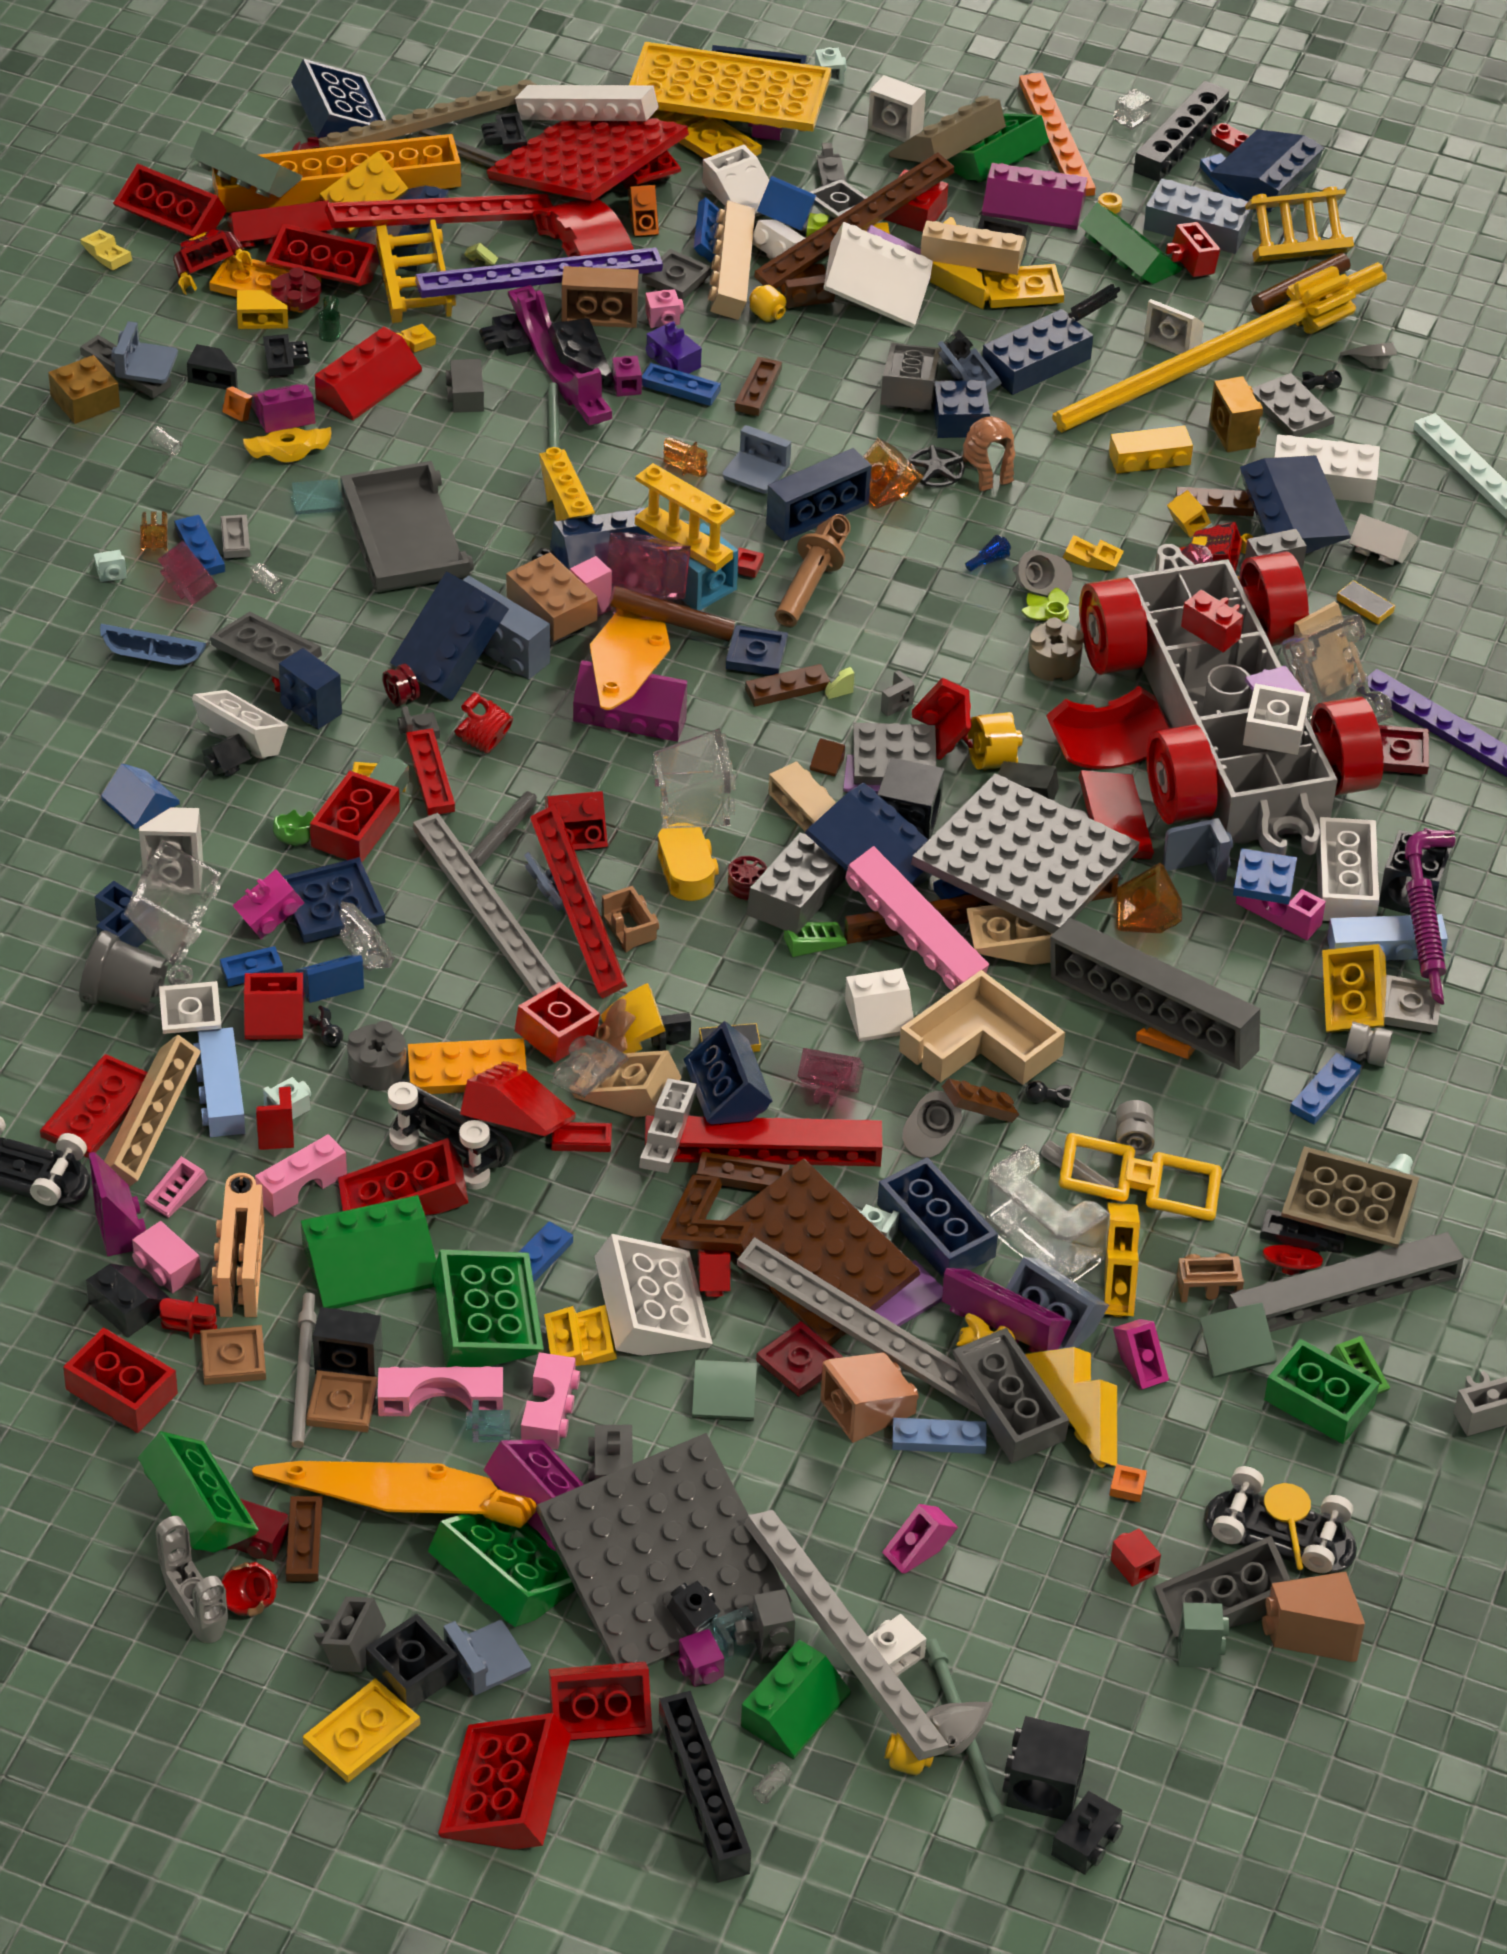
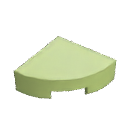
M481 243L468 247L464 253L472 261H475V259L485 261V265H495L498 259L496 255Z
M851 667L840 671V676L832 683H828L825 689L828 699L853 693L854 671Z

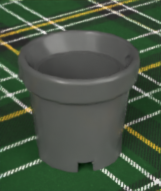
M107 930L101 931L91 947L82 973L79 989L80 1001L89 1004H99L102 1002L150 1014L156 1004L150 1002L151 997L160 996L159 986L164 985L168 966L164 964L168 960L120 941L119 936Z

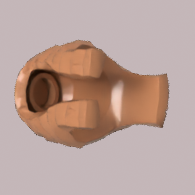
M993 416L981 418L973 423L963 444V461H969L977 468L980 491L993 488V472L987 452L988 447L993 442L999 443L1005 448L1000 469V484L1004 485L1014 481V435L1010 425L1004 420Z

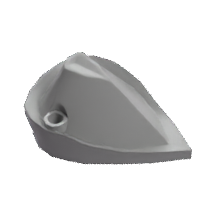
M1394 342L1342 351L1340 356L1350 355L1370 368L1386 369L1391 356L1397 355V350Z
M992 1702L948 1703L934 1707L926 1713L927 1717L948 1743V1747L944 1752L945 1756L960 1754L973 1742L988 1717L993 1705Z

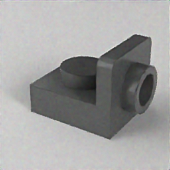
M900 670L895 671L893 674V686H889L882 691L881 711L887 717L913 704L914 683Z
M407 706L401 707L402 717L397 718L400 734L405 733L406 736V732L433 728L436 739L440 738V730L434 712L410 716Z

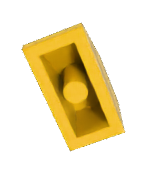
M237 290L238 329H288L287 305L263 290Z

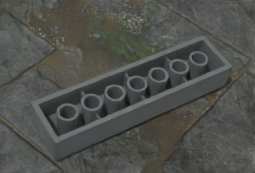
M1069 918L1060 929L1050 936L1051 979L1238 1070H1241L1260 1051V1008L1241 1000L1226 991L1218 989L1203 980L1193 977L1072 918Z

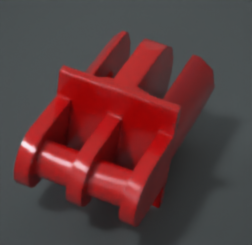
M198 1296L195 1297L194 1302L170 1298L162 1299L159 1309L162 1328L189 1332L190 1339H192L193 1334H200V1330L218 1329L215 1316L216 1308L213 1305L199 1303Z

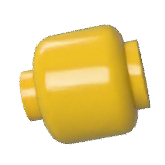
M771 285L756 287L749 297L750 310L765 322L778 320L785 314L786 298Z
M897 1732L896 1734H890L884 1758L889 1759V1765L893 1770L917 1776L922 1772L924 1766L931 1767L934 1756L918 1760Z

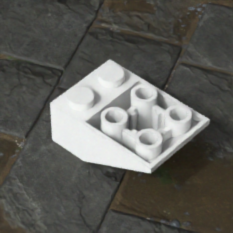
M745 145L703 159L702 183L724 205L729 200L755 208V217L762 215L757 212L769 179L758 158Z

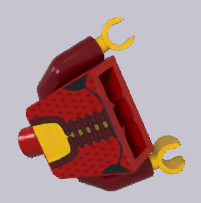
M212 229L183 241L180 250L173 257V262L180 278L178 284L185 295H187L185 290L189 286H192L194 291H196L197 286L190 273L232 255L236 256L238 268L243 271V263H249L251 267L253 266L250 252L244 251L235 235L229 231L224 232Z
M1231 522L1196 531L1193 535L1191 546L1179 547L1181 554L1194 565L1229 559L1236 573L1240 552L1246 553L1247 539L1253 538V536L1247 533L1240 536L1236 522Z

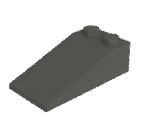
M891 343L883 373L880 404L886 405L890 409L909 407L917 412H923L926 409L931 410L934 383L937 378L940 359L938 353L941 349Z
M1007 1328L953 1350V1355L996 1441L1011 1463L1065 1441L1069 1424L1068 1417Z
M1269 1536L1154 1587L1177 1640L1183 1602L1222 1604L1223 1617L1229 1618L1230 1628L1262 1620V1617L1266 1616L1267 1613L1266 1597L1270 1596L1272 1583L1290 1581L1291 1578L1272 1536Z

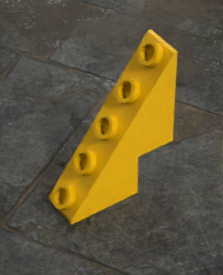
M952 217L944 222L945 224L956 225ZM932 262L930 283L982 310L984 309L985 301L989 300L990 293L988 286L983 284L980 270L972 267Z
M551 447L546 452L539 453L547 502H553L556 520L588 517L595 514L565 449L561 450L558 447Z
M1107 1203L1104 1302L1109 1305L1105 1314L1115 1317L1134 1316L1140 1229L1138 1206L1134 1204Z
M1076 1347L1025 1354L1068 1417L1069 1423L1075 1428L1074 1434L1076 1438L1084 1445H1087L1092 1452L1090 1454L1091 1459L1101 1468L1106 1464L1116 1467L1117 1385L1101 1379L1091 1381V1353Z

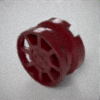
M403 663L398 665L396 670L389 669L383 672L382 681L388 698L395 706L399 707L406 704L407 700L414 701L419 698L420 689L418 681L407 664Z
M741 856L734 859L728 867V889L731 894L740 899L748 900L750 887L767 870L766 864L754 856ZM746 861H753L754 863L747 864Z

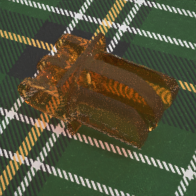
M668 437L665 439L663 462L682 469L683 476L686 473L697 477H705L707 475L706 467L708 461L706 459L708 452L697 447V442L689 445L675 438Z
M151 511V524L148 525L147 514L143 512L140 525L141 551H145L147 548H152L153 551H156V548H164V551H168L167 512L162 511V525L158 524L157 511Z

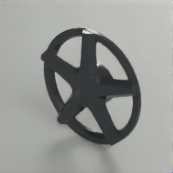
M930 445L928 448L916 451L908 458L907 470L910 476L920 484L930 487H945L961 479L965 471L963 457L955 452ZM929 453V460L916 459L920 455ZM938 453H943L953 458L939 459ZM958 463L960 466L959 475L956 477L947 469L948 466ZM912 466L926 468L921 479L913 473ZM943 476L950 480L944 483L928 482L931 478H941Z

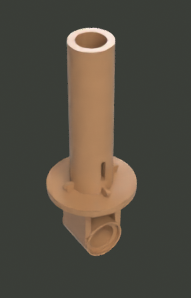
M835 514L819 524L815 533L806 534L800 538L797 549L803 562L775 612L776 620L787 627L795 626L824 571H837L843 566L845 555L841 546L850 532V523L845 516Z

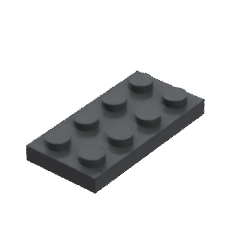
M252 612L246 613L210 636L212 646L279 679V663L300 649H306L317 658L322 656L319 645Z

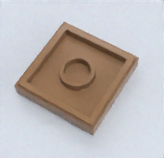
M262 1325L200 1330L204 1385L266 1380Z
M317 1370L306 1418L307 1426L368 1433L378 1389V1377Z

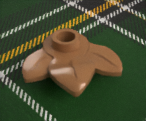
M625 999L617 1000L610 1007L605 1022L595 1032L597 1046L601 1049H608L615 1055L627 1049V1041L624 1035L636 1018L633 1014L625 1011Z

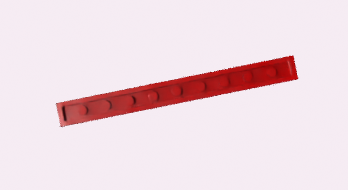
M547 194L335 202L327 203L324 211L332 228L430 224V220L434 219L436 224L533 220V211L551 207L552 204Z

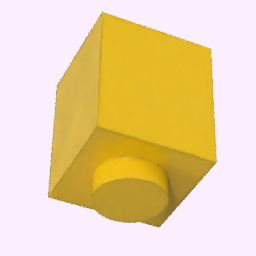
M1188 490L1167 504L1173 520L1190 538L1196 531L1202 530L1211 523L1205 508Z

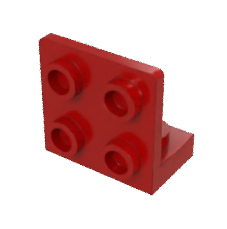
M943 677L912 709V718L927 725H935L936 758L939 760L947 753L952 752L956 743L962 737L968 735L972 726L970 722L971 703L969 690Z

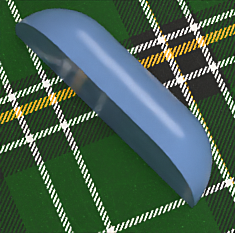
M106 624L100 625L101 636L111 651L123 656L172 665H187L197 660L206 647L204 642Z

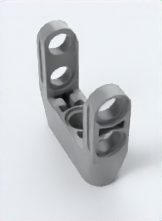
M179 1516L168 1517L156 1528L158 1560L167 1591L196 1638L204 1643L216 1642L222 1637L228 1620L226 1589L217 1576L202 1578L192 1562L190 1535L186 1525Z

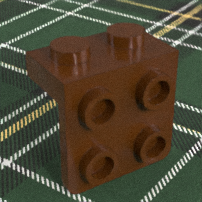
M813 264L792 279L785 280V283L779 288L781 294L786 298V308L834 302L835 294L823 289L826 276L824 265Z

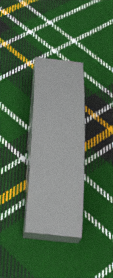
M667 1079L655 1107L654 1119L647 1134V1143L640 1157L639 1168L669 1173L682 1138L697 1084Z

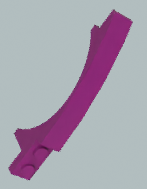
M531 285L508 291V297L533 349L551 380L558 384V390L569 406L574 404L588 425L611 420L612 410L602 398L601 371L599 368L581 374L576 369L560 363L548 333L552 323L541 290L535 291Z

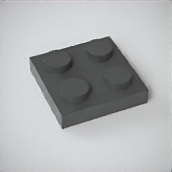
M669 249L661 256L663 262L662 271L642 273V282L659 290L675 289L677 297L683 300L711 275V267Z

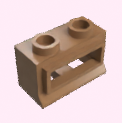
M633 886L602 896V917L626 953L633 947L657 939V930H659L658 919L654 913L651 914L649 912L644 897L638 895ZM629 912L638 926L627 928L622 914Z
M1220 1253L1215 1257H1200L1197 1254H1190L1185 1258H1179L1177 1280L1181 1303L1187 1302L1189 1287H1205L1206 1298L1209 1300L1218 1297L1219 1286H1234V1293L1243 1289L1244 1279L1242 1277L1239 1256L1231 1257L1229 1254Z

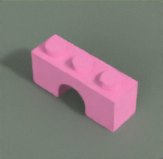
M328 1134L255 1175L256 1185H262L263 1206L275 1217L298 1204L299 1191L308 1181L313 1179L322 1189L338 1181V1177L347 1174L346 1152Z
M539 1353L533 1375V1396L545 1397L549 1400L544 1402L527 1401L521 1423V1440L543 1439L551 1449L558 1450L561 1437L566 1438L569 1420L565 1418L567 1413L572 1414L575 1396L571 1395L572 1389H578L580 1381V1371L575 1370V1358Z

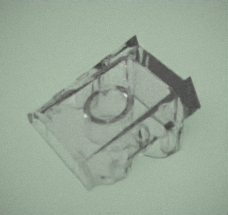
M342 902L339 915L344 928L340 930V936L348 951L352 955H362L363 967L369 971L377 968H391L395 957L377 928L353 903Z
M589 1035L585 1037L580 1036L570 1045L569 1058L557 1066L550 1082L561 1089L585 1098L627 1062L629 1058L603 1040Z

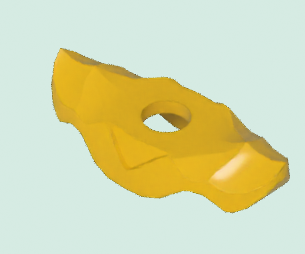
M331 427L314 428L311 430L300 428L284 429L270 432L265 436L243 439V444L254 458L270 455L281 462H293L304 458L312 449H325L331 439L332 431Z

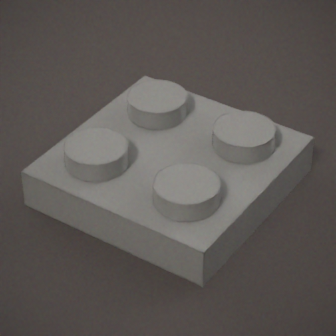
M1387 975L1384 1024L1436 1033L1441 1004L1433 999L1430 983Z

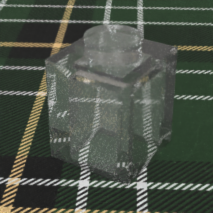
M1136 89L1131 90L1116 100L1114 120L1131 130L1135 129L1150 118L1152 98Z

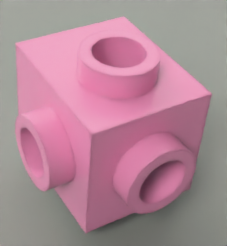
M675 289L646 293L645 313L650 328L662 327L673 321L675 325H680V314H684V305L682 299H678Z

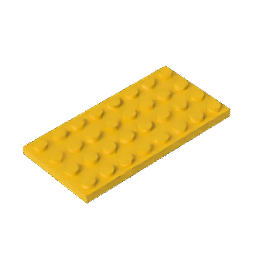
M645 42L629 85L654 86L659 106L657 110L671 111L681 114L699 115L706 118L713 117L729 121L748 122L755 125L762 124L777 128L813 132L831 78V68Z

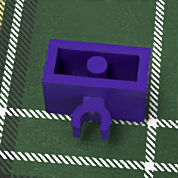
M674 321L647 333L646 353L661 366L687 374L701 368L702 348L684 334L683 328L678 329Z

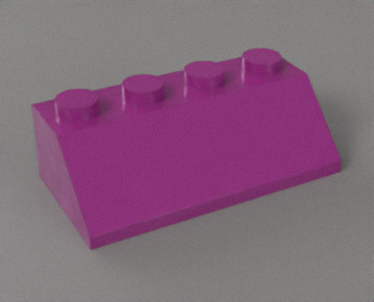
M992 163L987 178L982 215L1078 230L1085 203L1087 177Z
M581 661L573 699L574 722L676 742L679 741L686 722L687 680L651 674L632 698L612 710H604L600 708L593 664L589 661Z
M946 1268L942 1302L951 1306L949 1310L952 1313L961 1317H965L968 1313L982 1319L991 1331L993 1327L998 1329L999 1326H1005L1012 1331L1017 1344L1019 1341L1028 1344V1350L1032 1353L1059 1349L1071 1320L968 1269Z
M543 1439L501 1440L483 1469L498 1489L531 1498L536 1502V1505L584 1485ZM536 1510L528 1520V1524L544 1537L547 1545L552 1550L556 1551Z

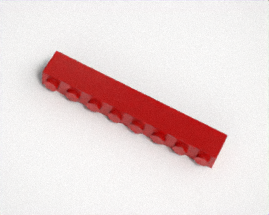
M646 1115L645 1145L649 1128L654 1119L652 1115ZM688 1116L673 1162L699 1163L702 1152H709L784 1165H796L802 1159H805L810 1165L881 1167L883 1148L882 1120L754 1118L752 1121L709 1124L705 1117Z

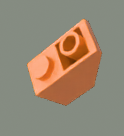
M655 185L630 187L628 189V200L634 236L659 235Z

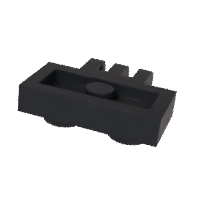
M519 113L495 115L494 123H485L481 126L485 144L488 146L502 144L503 151L506 152L527 145Z
M516 313L492 317V326L483 327L479 330L483 343L489 351L503 348L507 356L531 351V343Z
M288 334L263 336L269 376L294 374V366L310 363L307 342H289Z

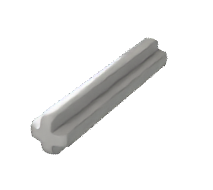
M1048 1141L1042 1146L1041 1155L1061 1168L1064 1149L1053 1141ZM1077 1158L1074 1159L1073 1178L1115 1188L1113 1183Z

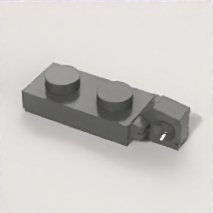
M822 143V153L817 155V170L821 187L840 179L846 182L841 157L839 154H833L832 143Z

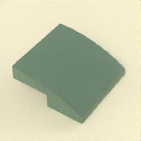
M1263 1303L1229 1309L1199 1319L1213 1378L1242 1373L1245 1369L1272 1365L1277 1362Z
M695 1360L692 1418L754 1421L757 1363Z

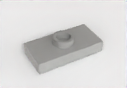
M247 515L220 516L224 558L251 557Z

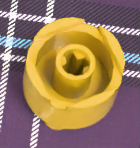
M1011 712L978 715L970 719L972 726L967 736L968 739H973L974 748H969V754L976 769L1001 768L1003 761L1018 763V747L1022 746L1023 739L1021 731H1016Z

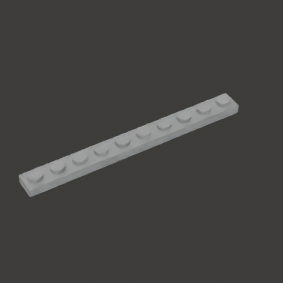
M436 813L414 821V832L532 995L536 996L554 984L561 982L441 816Z
M755 1237L738 1258L737 1266L878 1353L885 1352L892 1362L895 1361L903 1369L985 1419L958 1363Z
M773 1510L748 1515L744 1523L745 1527L917 1759L922 1760L944 1754L948 1743Z

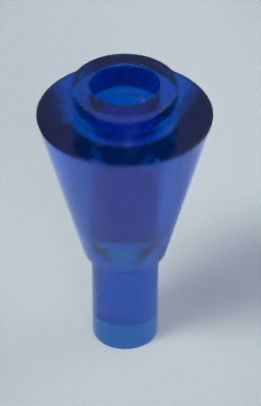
M995 535L977 556L965 563L966 568L971 572L982 564L1010 557L1011 545L1005 537Z

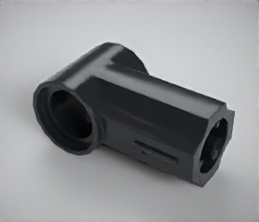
M959 329L944 342L957 360L968 357L971 353L970 348L973 346L971 341Z

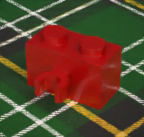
M1198 222L1176 225L1173 241L1167 244L1165 253H1172L1171 260L1174 262L1181 261L1193 277H1201L1203 275L1215 274L1221 249Z
M1200 590L1184 602L1181 627L1219 651L1225 652L1240 640L1244 615L1239 613V604H1236L1234 607L1228 606L1229 598L1225 597L1219 601L1205 591Z

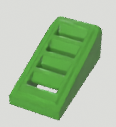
M808 922L797 935L789 930H784V939L792 957L842 947L847 944L838 922ZM834 932L836 937H830L829 933Z
M1362 1336L1335 1345L1330 1355L1356 1369L1354 1365L1361 1363L1363 1367L1356 1370L1362 1373L1368 1372L1369 1377L1380 1382L1377 1394L1390 1389ZM1353 1354L1356 1356V1358L1350 1359L1349 1357Z

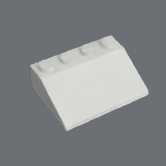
M843 222L831 241L823 289L914 328L930 280L933 261L900 245L884 240L880 236L861 230L857 226Z
M611 1234L594 1257L616 1350L644 1356L710 1348L713 1343L690 1251Z

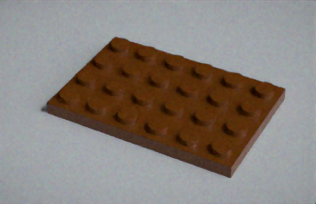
M805 1159L798 1162L724 1220L752 1222L755 1232L750 1242L755 1237L873 1311L877 1310L920 1275L919 1268ZM743 1252L731 1253L738 1259ZM758 1279L791 1313L830 1346L846 1334L841 1329Z

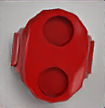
M474 692L461 705L462 710L469 717H466L454 732L467 745L479 749L480 752L490 753L509 731L513 723V716H510L509 713L505 712L493 701H487L484 697ZM479 703L485 708V714L483 715L475 714L472 711Z

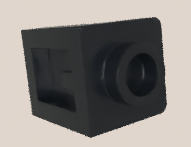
M689 1012L661 1016L665 1032L651 1037L652 1046H657L658 1051H666V1043L691 1040V1018Z

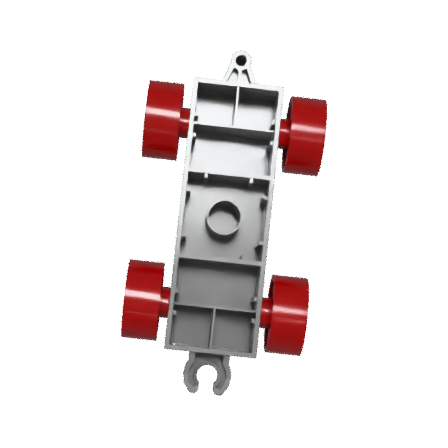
M1164 544L1158 547L1155 571L1085 584L1080 594L1079 617L1085 651L1094 671L1102 675L1142 667L1170 726L1168 729L1151 732L1148 738L1146 754L1149 785L1156 809L1162 820L1166 824H1175L1212 817V819L1219 818L1225 831L1231 834L1233 843L1244 844L1259 839L1260 846L1265 852L1286 855L1287 840L1280 838L1278 835L1301 834L1303 852L1312 855L1316 852L1319 842L1320 817L1331 818L1334 796L1376 789L1382 780L1384 756L1376 716L1368 701L1361 696L1318 703L1312 713L1311 725L1306 717L1298 755L1243 745L1246 721L1253 691L1245 682V677L1261 673L1264 669L1272 670L1282 667L1272 646L1295 643L1294 623L1309 615L1304 577L1296 558L1288 551L1246 558L1241 565L1238 579L1229 559L1194 565L1181 554V550L1177 546ZM1200 590L1205 591L1219 601L1225 597L1229 598V607H1234L1236 604L1240 605L1239 613L1244 615L1241 637L1238 642L1225 652L1219 651L1181 627L1184 602Z

